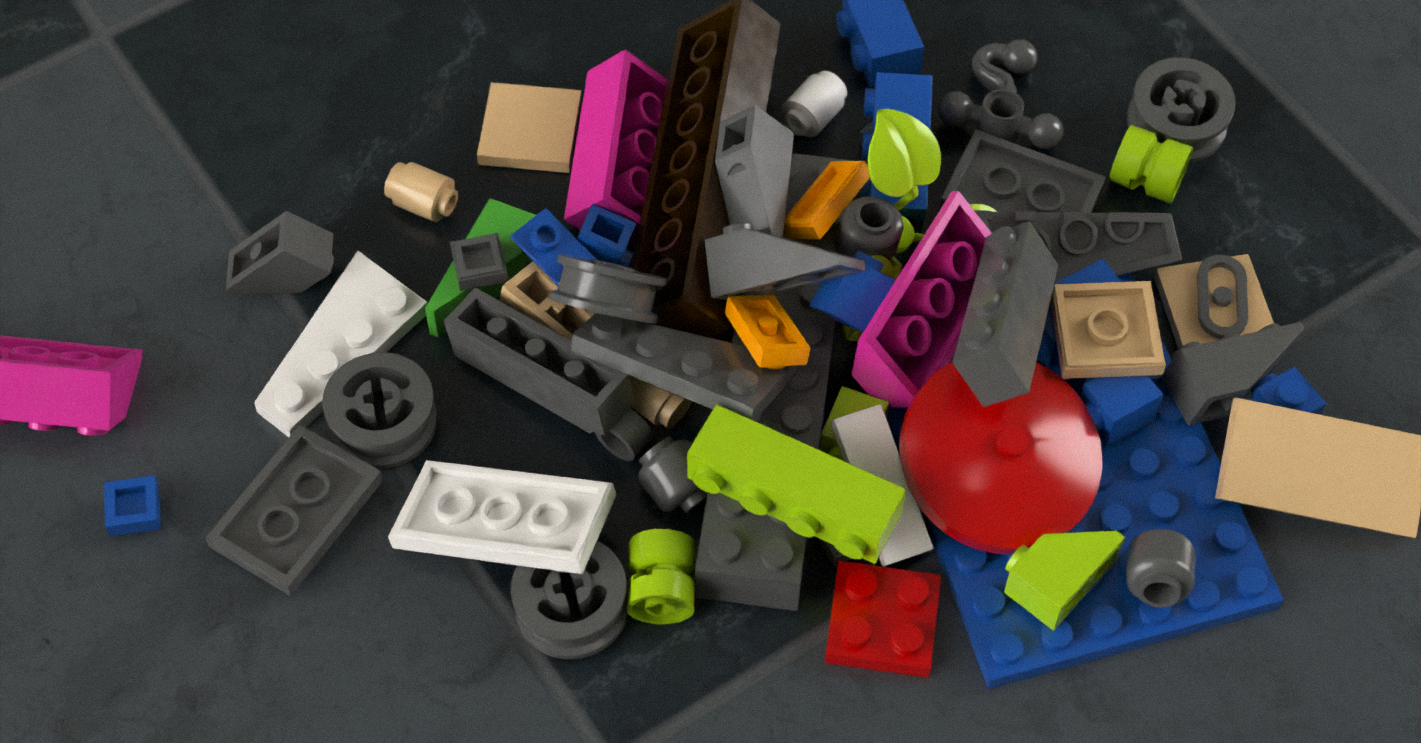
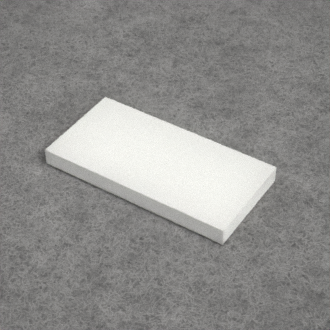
M426 460L388 538L394 549L583 574L616 497V491L613 483Z

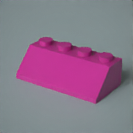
M623 50L587 72L564 220L581 230L591 205H597L636 223L628 242L629 245H636L668 79L627 50Z
M952 191L858 340L852 376L868 395L889 402L888 408H908L920 388L932 375L950 362L956 351L985 240L991 234L990 230L960 191Z
M0 335V425L9 424L11 421L28 422V427L34 430L48 431L58 429L60 426L77 427V432L83 435L98 436L107 434L108 431L126 418L142 362V349Z

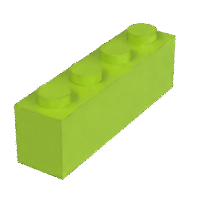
M717 404L687 452V478L693 480L694 484L703 491L711 494L721 493L737 500L749 512L760 516L767 514L785 522L795 533L804 537L815 536L834 545L840 553L852 559L863 558L876 564L902 515L906 493L905 488Z

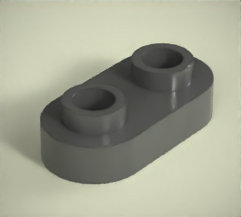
M1227 255L1210 256L1200 264L1197 272L1199 323L1206 333L1218 339L1230 333L1241 334L1248 323L1247 275L1245 268L1233 257ZM1216 267L1226 268L1235 276L1237 322L1230 327L1216 325L1209 315L1208 272ZM1221 286L1214 290L1212 300L1217 306L1226 307L1231 303L1233 293L1229 288Z

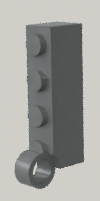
M474 288L443 320L454 355L457 358L588 433L595 432L602 445L618 458L632 461L652 439L653 434L649 425L639 414L630 409L635 402L630 375L572 352L571 340L477 288Z

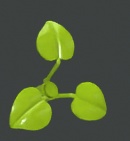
M879 109L876 115L875 130L869 145L868 171L876 189L890 197H901L893 204L899 211L918 197L919 190L917 185H928L937 179L941 166V152L935 136L921 121L901 111ZM970 204L973 210L996 211L985 204ZM902 216L904 228L896 253L905 251L912 242L920 243L925 235L914 233L913 226L904 216ZM881 255L871 256L884 264L880 272L896 281L902 270V264L895 257L889 261ZM843 325L844 339L847 341H858L862 332L849 329Z

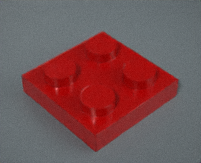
M838 560L824 663L929 678L941 575Z

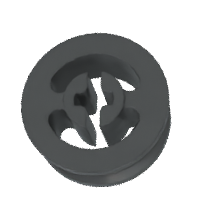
M1175 57L1163 59L1151 64L1138 77L1133 97L1127 110V126L1129 128L1132 124L1156 133L1157 142L1160 143L1170 138L1192 146L1193 152L1189 163L1198 162L1214 154L1222 145L1228 125L1235 111V95L1227 79L1212 66L1190 58ZM1163 96L1160 106L1152 103L1154 99ZM1201 114L1209 118V121L1198 125Z
M558 254L557 262L563 265L558 290L550 291L548 299L611 317L652 324L657 323L658 315L652 312L657 287H665L667 279L614 263Z
M386 352L370 353L356 357L342 365L331 376L325 387L322 404L331 442L377 469L393 468L410 462L428 447L434 437L437 428V411L431 381L426 372L407 357ZM382 391L388 429H378L374 392Z
M599 541L594 546L583 574L570 573L573 592L578 601L580 621L572 622L568 602L563 592L560 574L570 572L518 565L514 571L511 581V598L519 629L534 648L548 656L572 660L595 655L611 645L625 627L628 619L625 572L615 553Z

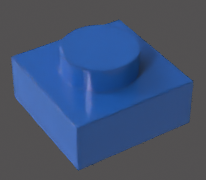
M155 475L104 482L105 528L109 536L161 529L160 491Z

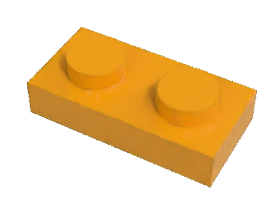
M774 294L728 296L725 315L759 368L783 369L786 366L807 365L810 346Z

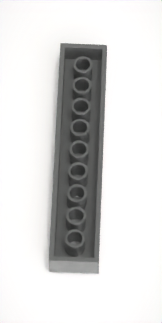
M792 153L785 217L831 161L852 160ZM843 212L820 240H790L841 254L838 249L836 236ZM821 282L774 294L810 346V353L807 365L797 366L794 378L755 420V422L818 450L820 449L837 321L809 306ZM734 330L732 343L745 346L736 330ZM708 493L695 568V598L798 611L807 537L795 533L788 527L787 523L767 514L760 516L749 512L739 501L726 495Z

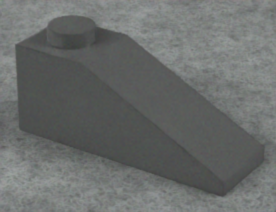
M752 224L729 225L723 228V235L705 239L711 298L727 301L728 296L777 294L866 271L863 260L773 234L753 230Z

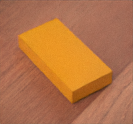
M831 161L785 217L783 229L785 237L787 239L820 240L869 180L867 163L865 161Z

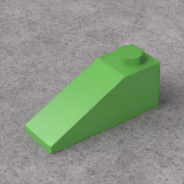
M490 198L466 239L498 233L509 281L533 261L510 238V235L536 215ZM454 261L425 307L429 333L438 338L447 332L443 320L473 290L460 291ZM506 282L478 287L477 289L496 299L500 296L502 286Z

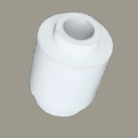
M821 71L818 74L810 75L782 106L784 122L788 129L799 136H817L843 108L844 99L847 96L845 84L838 76L829 71Z

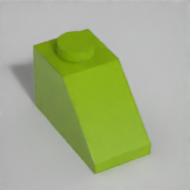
M1118 531L1042 534L1030 548L1026 545L1020 546L1009 559L1005 570L1009 572L1004 593L1054 631L1117 561L1125 536Z

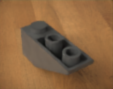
M756 105L720 121L715 164L730 225L752 224L753 230L783 237L794 133Z
M1302 322L1284 326L1270 324L1258 332L1244 335L1230 333L1218 341L1205 344L1190 342L1177 349L1173 354V360L1164 371L1161 379L1188 426L1229 416L1232 400L1234 398L1245 399L1254 385L1265 377L1284 356L1305 328Z

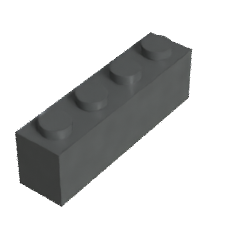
M1030 221L1012 228L1010 226L1001 227L986 237L952 363L983 407L1029 393L1058 269V263Z

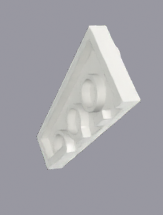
M357 251L255 400L254 404L257 413L287 437L294 432L299 424L307 427L323 412V393L331 376L342 365L356 357L390 350L426 316L425 307L428 304L427 301L361 252Z

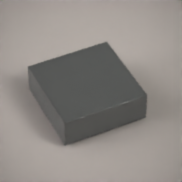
M498 233L450 242L460 291L508 282Z

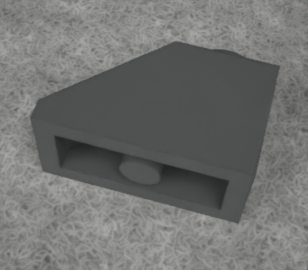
M285 211L229 251L226 291L232 294L303 292L331 273L334 263L332 255L333 233Z

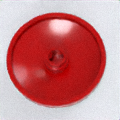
M952 362L948 363L932 375L915 394L903 419L900 433V459L903 474L912 496L924 514L939 529L956 541L969 547L995 554H1014L1022 545L1030 548L1042 534L1069 532L1081 521L1095 499L1102 474V449L1096 425L1088 413L1085 403L1076 391L1055 372L1037 362L1029 393L986 407L982 406Z

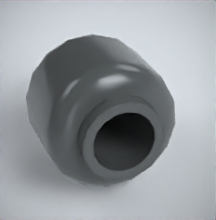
M863 196L853 200L844 209L836 236L839 251L841 254L854 257L857 251L869 256L881 255L890 261L897 252L903 232L902 215L896 206L880 197Z
M667 437L653 446L639 460L643 467L638 473V481L663 512H673L681 507L688 514L707 500L708 492L703 491L694 484L693 480L687 478V452L692 446L689 440L682 439L674 442L671 437Z
M1152 529L1136 536L1129 545L1127 552L1126 584L1130 592L1147 605L1158 608L1172 606L1189 597L1195 586L1196 551L1191 541L1182 534L1169 529Z

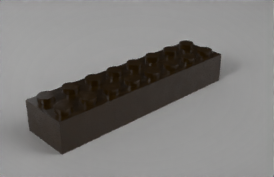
M730 0L678 28L631 266L636 271L667 279L665 287H657L652 312L658 315L657 323L653 325L708 338L730 329V321L725 315L727 301L711 298L705 239L723 235V228L730 225L715 164L720 121L754 105L766 112L780 30V23L752 0Z

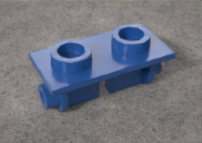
M547 208L510 235V238L558 287L563 270V265L557 262L558 254L597 260Z

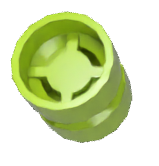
M1131 124L1118 149L1109 181L1132 190L1142 185L1145 188L1146 195L1171 204L1184 177L1193 147L1170 138L1163 143L1157 142L1156 133Z
M651 529L633 535L629 540L628 572L632 576L628 580L627 613L634 619L651 624H672L689 619L694 614L695 584L691 576L695 573V541L691 536L671 529Z

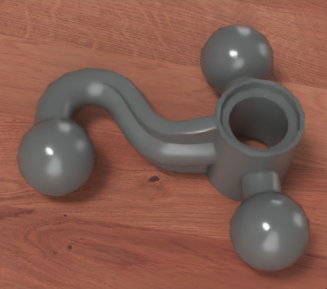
M1025 39L1014 40L1008 44H987L978 49L974 54L972 70L978 80L991 91L983 99L982 106L973 104L970 97L961 91L945 94L938 104L940 119L950 127H960L968 122L978 124L979 131L1012 143L1017 142L1019 134L1028 136L1031 143L1040 149H1050L1057 146L1063 137V123L1053 114L1042 113L1033 118L1023 116L1024 102L1017 94L1013 78L1007 72L990 64L993 61L1003 62L1007 70L1014 74L1030 72L1037 63V50L1032 43Z

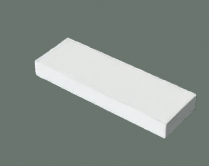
M881 404L831 421L830 424L844 462L906 489L902 515L879 556L882 567L933 550L934 548L918 504L906 483L900 455Z

